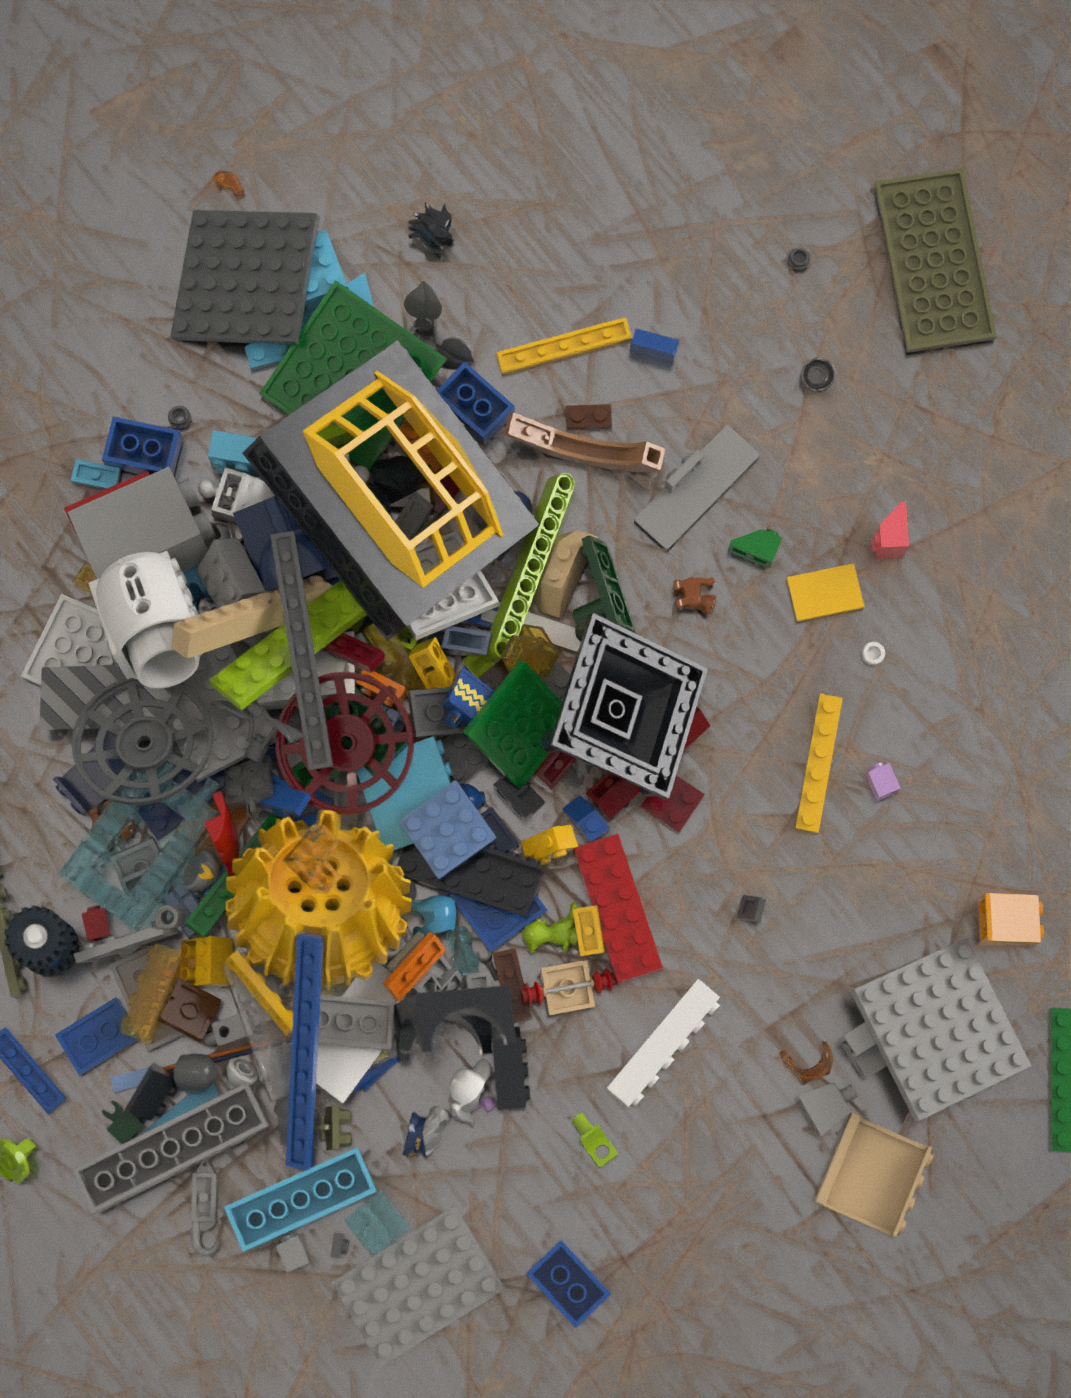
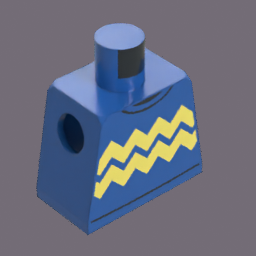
M463 668L455 675L443 701V707L450 711L445 718V722L452 728H456L461 720L469 725L495 691Z

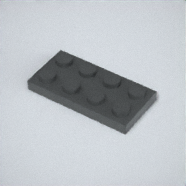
M498 682L486 684L494 691L499 687ZM450 687L414 690L407 693L414 739L464 734L463 731L468 724L462 720L456 728L450 727L445 722V718L450 711L444 708L442 704Z

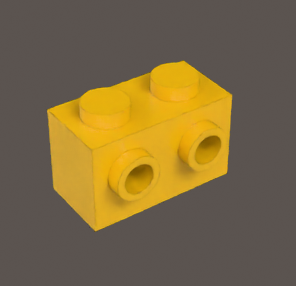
M572 824L551 827L520 841L525 859L527 860L528 857L537 859L541 862L540 865L550 863L552 858L556 859L566 856L568 851L578 847Z

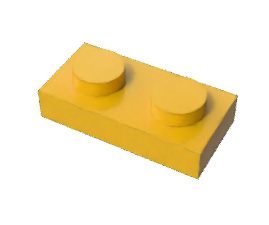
M597 905L573 909L580 956L604 953L605 949Z

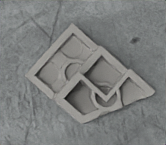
M417 932L387 965L392 972L423 940L425 935ZM442 954L410 991L413 994L447 991L458 987L463 988L467 985V982L457 969L450 966Z

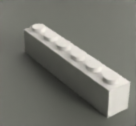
M698 979L606 1090L627 1108L631 1104L635 1107L644 1097L641 1094L646 1086L651 1088L659 1079L656 1075L661 1068L666 1070L675 1060L671 1057L677 1049L681 1052L690 1042L687 1039L692 1031L696 1034L705 1024L702 1021L707 1013L712 1015L720 1006L717 1003L720 996Z

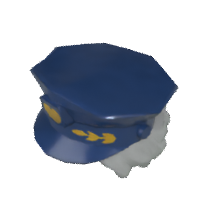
M440 1106L431 1107L427 1117L419 1116L416 1112H413L408 1125V1134L402 1155L412 1157L418 1153L426 1160V1156L438 1147L442 1130L450 1120V1112Z

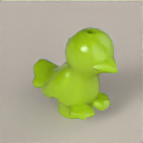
M575 902L571 903L569 914L565 918L555 921L550 926H546L547 919L543 921L538 919L525 926L522 931V939L528 945V950L531 954L539 946L549 942L563 945V952L565 953L569 950L570 944L577 945L578 939L573 909L578 908Z

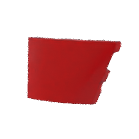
M221 791L212 796L221 815L204 824L229 875L236 876L233 872V860L239 858L238 835L230 810Z

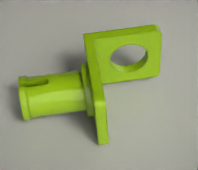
M580 1113L572 1119V1124L575 1125L582 1135L579 1138L582 1145L598 1167H603L618 1155L617 1150L607 1139L599 1124L593 1127L584 1113ZM599 1146H607L609 1148L607 1157L599 1158L596 1156V1150Z

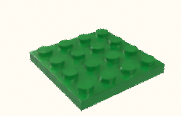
M519 660L463 733L515 788L521 789L550 754V752H547L542 747L541 736L546 730L554 728L562 701L525 661Z

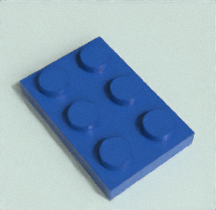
M117 997L55 1034L79 1076L141 1039L138 1031L132 1036L135 1026Z

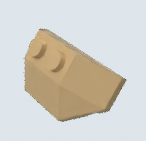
M575 530L555 538L533 596L541 613L562 619L588 560L582 552V538L589 535L595 538L597 536Z

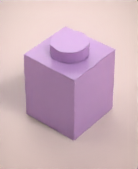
M880 762L869 767L870 771L865 776L876 801L898 793L901 788L890 763L883 765Z

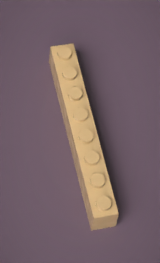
M317 575L303 579L307 605L330 589L332 585ZM279 587L174 623L171 648L188 659L283 625L285 621Z

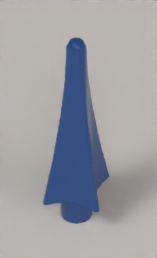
M397 1055L368 1070L352 1092L355 1094L360 1089L365 1092L378 1078L398 1062Z

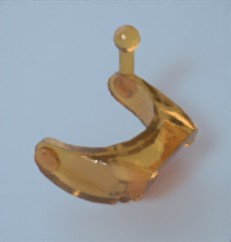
M827 1041L821 1042L823 1046L822 1058L812 1068H797L792 1058L788 1057L787 1052L784 1050L780 1052V1057L785 1059L788 1066H791L795 1075L805 1085L813 1079H819L823 1075L830 1074L833 1054Z

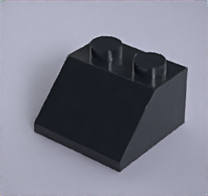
M152 1063L125 1110L152 1121L154 1116L160 1117L166 1107L162 1102L167 1095L172 1097L177 1088L174 1074Z

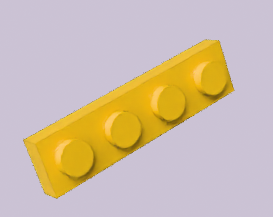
M235 951L225 961L226 964L287 1036L292 1032L293 1012L285 1009L281 1004V998L276 992L270 991L266 986L264 977L251 968L249 959L244 954Z

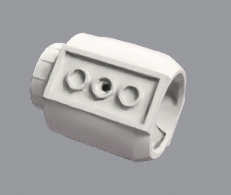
M168 551L162 553L140 552L125 556L111 564L99 579L89 582L113 657L127 679H138L141 684L150 688H167L185 681L196 671L199 658L202 655L199 654L187 659L171 648L174 623L197 616L199 613L196 607L193 606L192 601L194 599L189 588L186 586V577L180 569L176 558L171 559Z

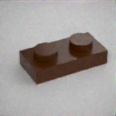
M611 404L566 406V430L612 429Z

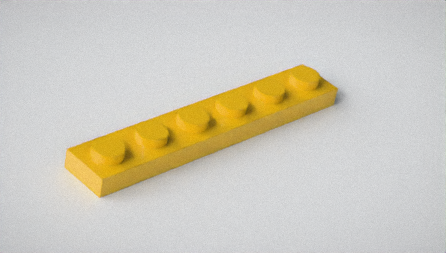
M819 694L795 830L819 833L843 700L841 697Z

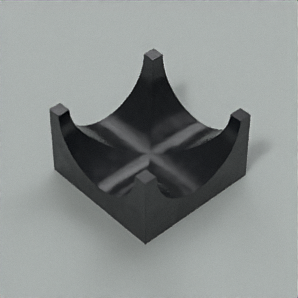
M510 985L415 993L394 1004L393 1021L398 1063L410 1061V1050L416 1037L420 1053L431 1052L433 1035L441 1021L455 1022L466 1028L475 1038L480 1055L492 1053V1024L502 1035L504 1045L516 1044Z

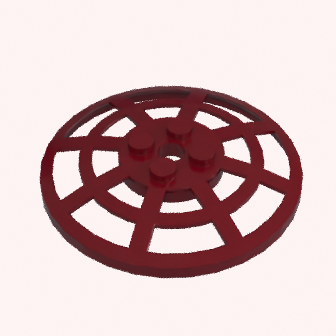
M334 672L319 676L320 685L334 680L337 692L336 695L323 699L324 708L338 701L340 709L339 716L330 720L325 717L333 767L322 768L320 772L317 769L309 770L304 737L300 738V743L285 745V736L277 729L275 743L278 764L285 780L292 789L309 794L311 799L308 804L319 810L334 811L337 814L366 812L391 798L407 777L414 752V735L411 721L398 697L378 680L354 672ZM344 679L363 681L375 686L380 691L373 701L359 694L347 693ZM296 692L282 710L279 721L288 724L295 707L299 709ZM387 697L394 702L400 711L407 732L394 733L389 717L381 708ZM348 700L363 703L369 706V708L362 717L350 714ZM376 713L383 721L387 734L375 735L369 724ZM345 736H349L353 741V746L349 750L345 749L342 745V740ZM408 741L406 762L400 776L396 779L388 771L394 758L395 742ZM388 743L387 756L382 765L373 755L376 744ZM301 753L307 770L314 777L305 789L294 776L288 763L287 754ZM367 764L376 772L369 780L357 784V769ZM334 769L347 771L348 785L335 783L327 779V777ZM381 778L391 787L378 799L358 806V791L371 787ZM321 784L334 791L348 792V807L328 804L317 799L313 794Z

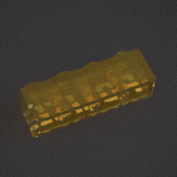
M157 943L154 948L151 947L146 957L148 965L146 970H141L137 983L140 984L137 993H132L129 1000L130 1011L128 1015L125 1014L120 1023L123 1035L151 1045L159 1025L158 1019L166 1005L165 1000L168 994H171L185 955L182 952Z

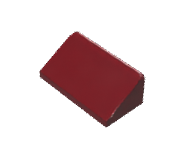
M562 751L550 753L533 776L552 790L577 758Z

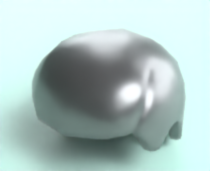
M813 358L807 361L801 370V380L804 386L811 391L823 392L829 389L835 382L836 370L829 360Z

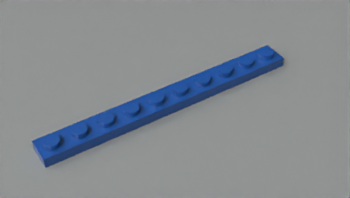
M301 932L297 935L286 1166L309 1170L312 1167L324 936Z

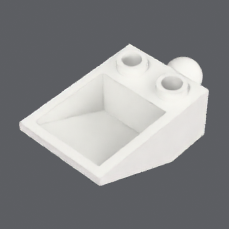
M226 467L219 487H216L215 483L211 480H204L198 486L199 494L202 497L211 498L216 496L211 509L212 517L237 524L233 515L234 512L275 496L264 481ZM232 485L237 487V490L232 492L230 487ZM226 506H227V507H229L231 510L223 509V507H226Z

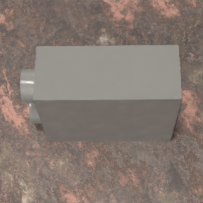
M170 467L67 512L97 579L115 561L140 552L162 553L168 551L171 559L176 558L180 569L185 572L200 565L208 551L205 542L216 537L205 512L192 516L189 508L200 504L189 478L177 483Z

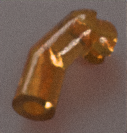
M227 171L215 172L213 176L215 183L230 187L236 197L245 192L235 173Z

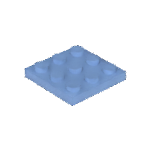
M457 780L398 821L438 879L447 875L497 839Z

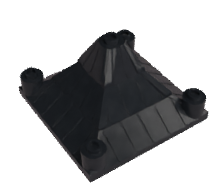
M588 614L587 620L580 621L575 628L576 637L581 644L559 709L558 718L553 729L543 732L541 745L547 752L562 751L618 778L624 779L638 786L639 791L645 797L658 796L662 799H669L708 668L597 614Z

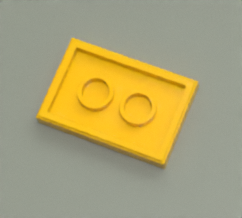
M854 563L786 578L796 622L864 609Z

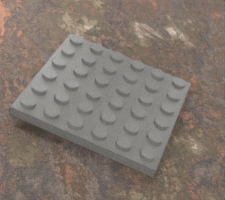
M967 938L850 991L915 1123L1032 1066Z

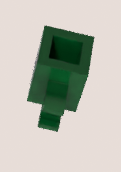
M112 1100L111 1104L115 1106V1112L109 1114L106 1110L102 1111L106 1118L113 1121L106 1130L118 1142L124 1144L136 1138L146 1127L142 1122L145 1118L126 1110L121 1113L119 1103Z

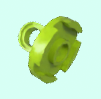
M0 1138V1175L9 1182L13 1179L15 1180L14 1184H18L28 1177L29 1165L26 1158L37 1148L30 1138L25 1139L17 1146L8 1139Z

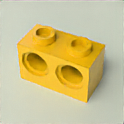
M436 637L416 645L408 657L426 689L450 687L456 673Z

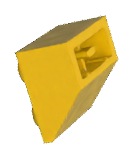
M208 936L181 940V979L198 988H218L233 985V971L225 962L233 954V938Z

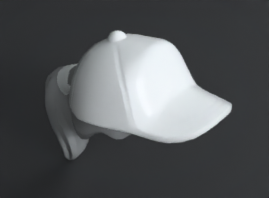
M481 1059L471 1070L465 1068L457 1070L450 1083V1094L453 1099L450 1114L454 1119L469 1124L471 1128L474 1127L475 1121L470 1112L478 1106L480 1094L485 1089L484 1084L491 1074V1066L486 1059Z

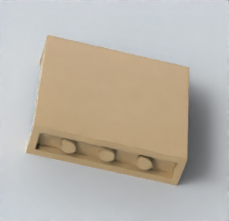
M852 1112L849 1114L814 1203L891 1237H896L898 1233L902 1234L907 1221L903 1219L906 1211L911 1212L916 1199L913 1198L915 1189L919 1190L922 1186L925 1176L921 1174L924 1167H929L934 1155L930 1153L932 1147L915 1142L861 1118L860 1115Z

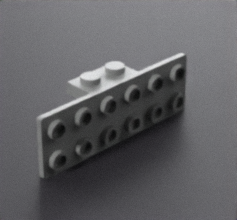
M726 425L701 451L697 449L693 454L689 452L681 461L683 464L678 469L673 468L668 473L665 488L635 517V522L665 550H668L757 460L760 455L759 452L729 425Z

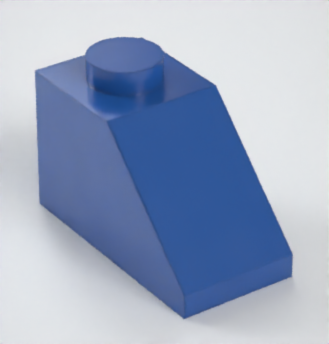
M581 795L562 808L563 812L588 843L599 840L609 832L610 827Z

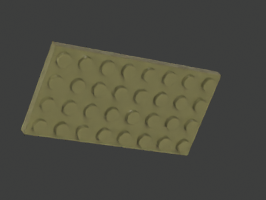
M963 168L875 181L874 186L907 353L996 339L997 334Z

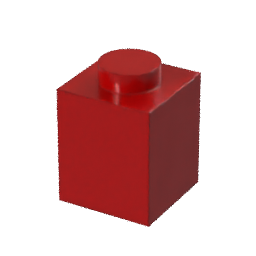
M97 905L86 909L87 912L81 913L87 940L90 943L99 942L114 936L107 909Z

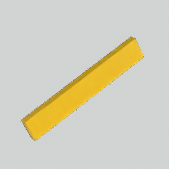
M623 317L496 352V357L501 374L506 375L632 340L627 319Z

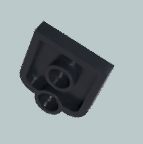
M395 456L389 460L381 459L371 467V472L373 473L372 480L375 485L381 487L385 492L403 498L425 479L413 461L406 456ZM426 463V465L432 471L431 465Z

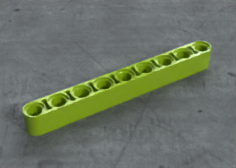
M568 473L552 476L545 484L534 513L535 520L539 525L525 537L490 630L492 636L488 655L486 656L489 660L494 661L508 658L514 650L574 490V479ZM520 583L523 585V591L521 590ZM513 603L516 607V611L513 610ZM505 624L508 627V632L505 631ZM497 645L500 647V653L497 651Z

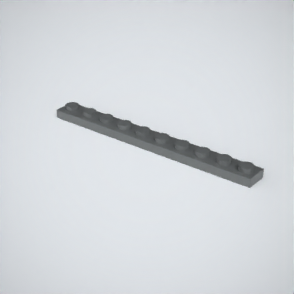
M295 532L272 534L270 536L309 770L333 767Z

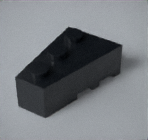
M520 1026L515 1027L516 1044L504 1045L499 1030L497 1028L492 1029L498 1110L526 1108V1100H530L529 1085L525 1086L524 1077L529 1076L528 1062H523L522 1053H527L526 1039H521Z

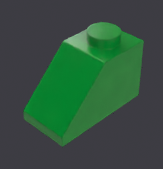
M760 529L731 540L728 551L770 568L781 544L782 537H779V534L773 530L766 529L765 531Z

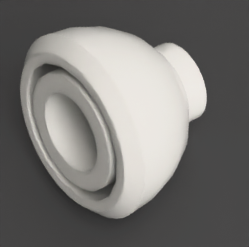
M232 1058L229 1061L226 1069L228 1079L226 1083L228 1087L234 1089L246 1082L252 1085L257 1081L258 1074L251 1063L241 1058Z

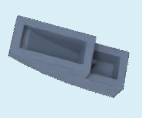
M450 626L423 637L422 642L436 637L445 654L487 656L492 633Z

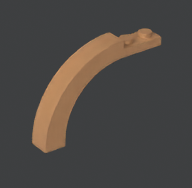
M514 412L509 413L504 431L505 436L536 447L542 453L571 462L619 471H661L666 450L647 441L640 443H617L586 438L555 429Z

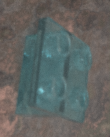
M383 1191L376 1193L367 1202L364 1201L357 1207L356 1211L344 1220L372 1257L386 1249L410 1229L409 1224Z

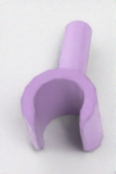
M488 1096L480 1100L474 1110L483 1106L486 1112H489L497 1106V1103L493 1097Z

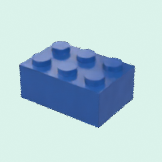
M466 362L437 389L439 395L449 404L456 417L463 422L466 430L483 446L507 423L509 413H515V406Z
M113 416L102 461L104 465L117 467L121 471L135 474L149 471L151 475L170 467L174 476L183 437L180 430Z
M562 1240L526 1273L575 1328L611 1295Z

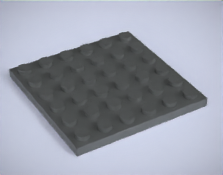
M193 210L170 337L173 340L298 345L320 216L317 213Z

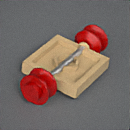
M587 960L539 968L543 987L536 981L533 987H528L524 983L523 989H520V996L522 1002L526 1003L528 1007L531 1006L532 1001H536L538 1005H541L544 997L547 1015L595 1007L592 988L599 994H601L602 988H607L611 992L612 987L615 986V977L613 972L609 973V970L605 968L604 974H599L595 970L592 978H590Z

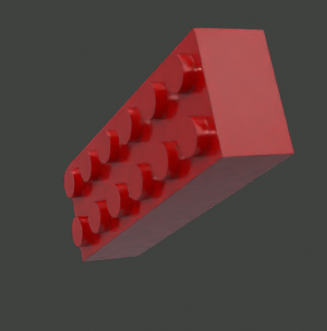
M619 834L573 849L590 905H597L604 948L616 984L620 985L662 971L663 966Z

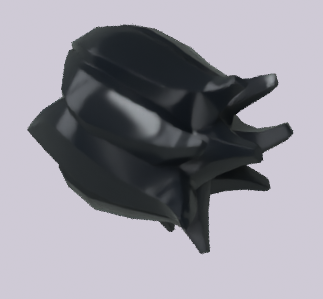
M425 202V213H414V216L419 219L408 221V224L412 225L408 229L414 231L408 237L419 239L425 248L431 252L445 251V248L442 247L443 245L454 242L452 234L448 232L452 223V215L446 209V204L443 205L441 211H438Z

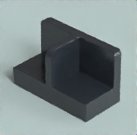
M506 777L502 780L499 779L493 784V789L525 822L545 804V801L536 793L529 782L521 789L515 788Z

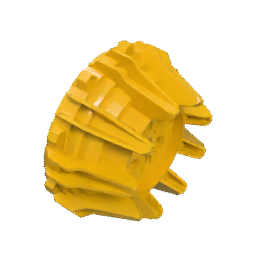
M330 810L318 811L316 826H308L303 820L293 822L290 817H286L283 820L277 819L276 824L267 831L262 828L259 829V841L262 847L248 848L243 853L242 858L234 859L233 872L237 876H230L226 879V889L235 895L234 898L226 901V915L229 916L228 928L229 930H238V933L235 935L236 947L248 948L247 958L252 967L264 966L265 976L268 977L272 973L283 979L284 985L291 981L295 982L297 935L301 932L324 936L321 985H324L326 990H330L331 985L343 982L350 986L351 978L354 977L366 980L372 976V966L375 963L383 965L387 963V951L389 948L397 950L400 944V937L405 935L408 923L400 916L411 911L412 899L403 896L410 892V880L404 878L401 866H392L388 863L393 856L394 846L392 844L385 846L379 839L380 832L378 830L371 832L366 826L362 828L355 826L348 831L342 830V814H337ZM333 868L335 871L332 873H328L325 871V869ZM309 869L311 870V872L308 874H304L301 872V870ZM340 886H345L348 888V890L340 891L337 888ZM316 887H321L324 889V891L315 892L313 889ZM292 888H297L300 890V892L291 893L289 890ZM328 906H335L338 909L335 911H329L326 908ZM304 907H311L313 911L305 912L302 909Z

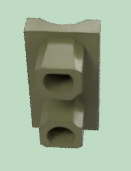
M339 1105L326 1107V1116H318L319 1125H314V1131H319V1140H326V1150L340 1149V1147L351 1145L350 1132H339V1123H350V1110L339 1108Z

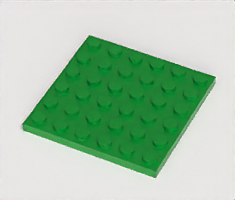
M335 280L301 330L298 345H291L259 394L290 415L397 340L406 348L410 357L422 369L423 374L430 383L447 358ZM383 388L366 398V400L386 414H390L397 409ZM356 405L341 416L361 431L368 430L380 421L360 405ZM402 414L394 420V423L400 428L406 418ZM383 427L347 454L357 464L371 471V467L378 461L393 439V435L386 427ZM347 442V443H345V444H342V445H339V446H337L336 448H337V449H341L342 447H344V446H345L346 444H348L349 442Z

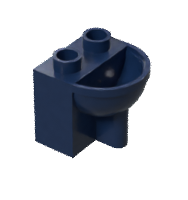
M276 496L233 513L257 575L266 591L279 587L270 536L272 534L295 532L302 579L318 571L321 572L325 581L337 576Z

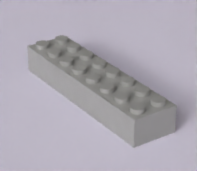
M246 1082L72 1169V1172L91 1213L98 1214L270 1128V1125L251 1085Z

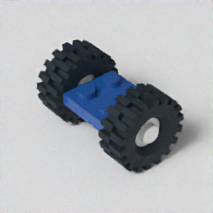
M33 905L31 908L24 907L20 913H14L12 921L9 920L7 922L9 926L4 931V935H6L4 942L8 947L7 951L16 961L34 973L47 977L48 975L57 976L60 972H66V968L69 966H73L74 954L77 953L80 945L77 941L78 936L71 925L62 920L55 912L43 906Z

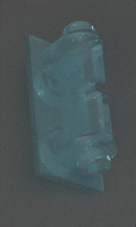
M456 926L455 929L448 930L446 939L450 952L459 951V955L452 957L455 969L462 976L469 974V972H479V959L476 953L473 952L471 945L472 936L469 930H467L466 926Z

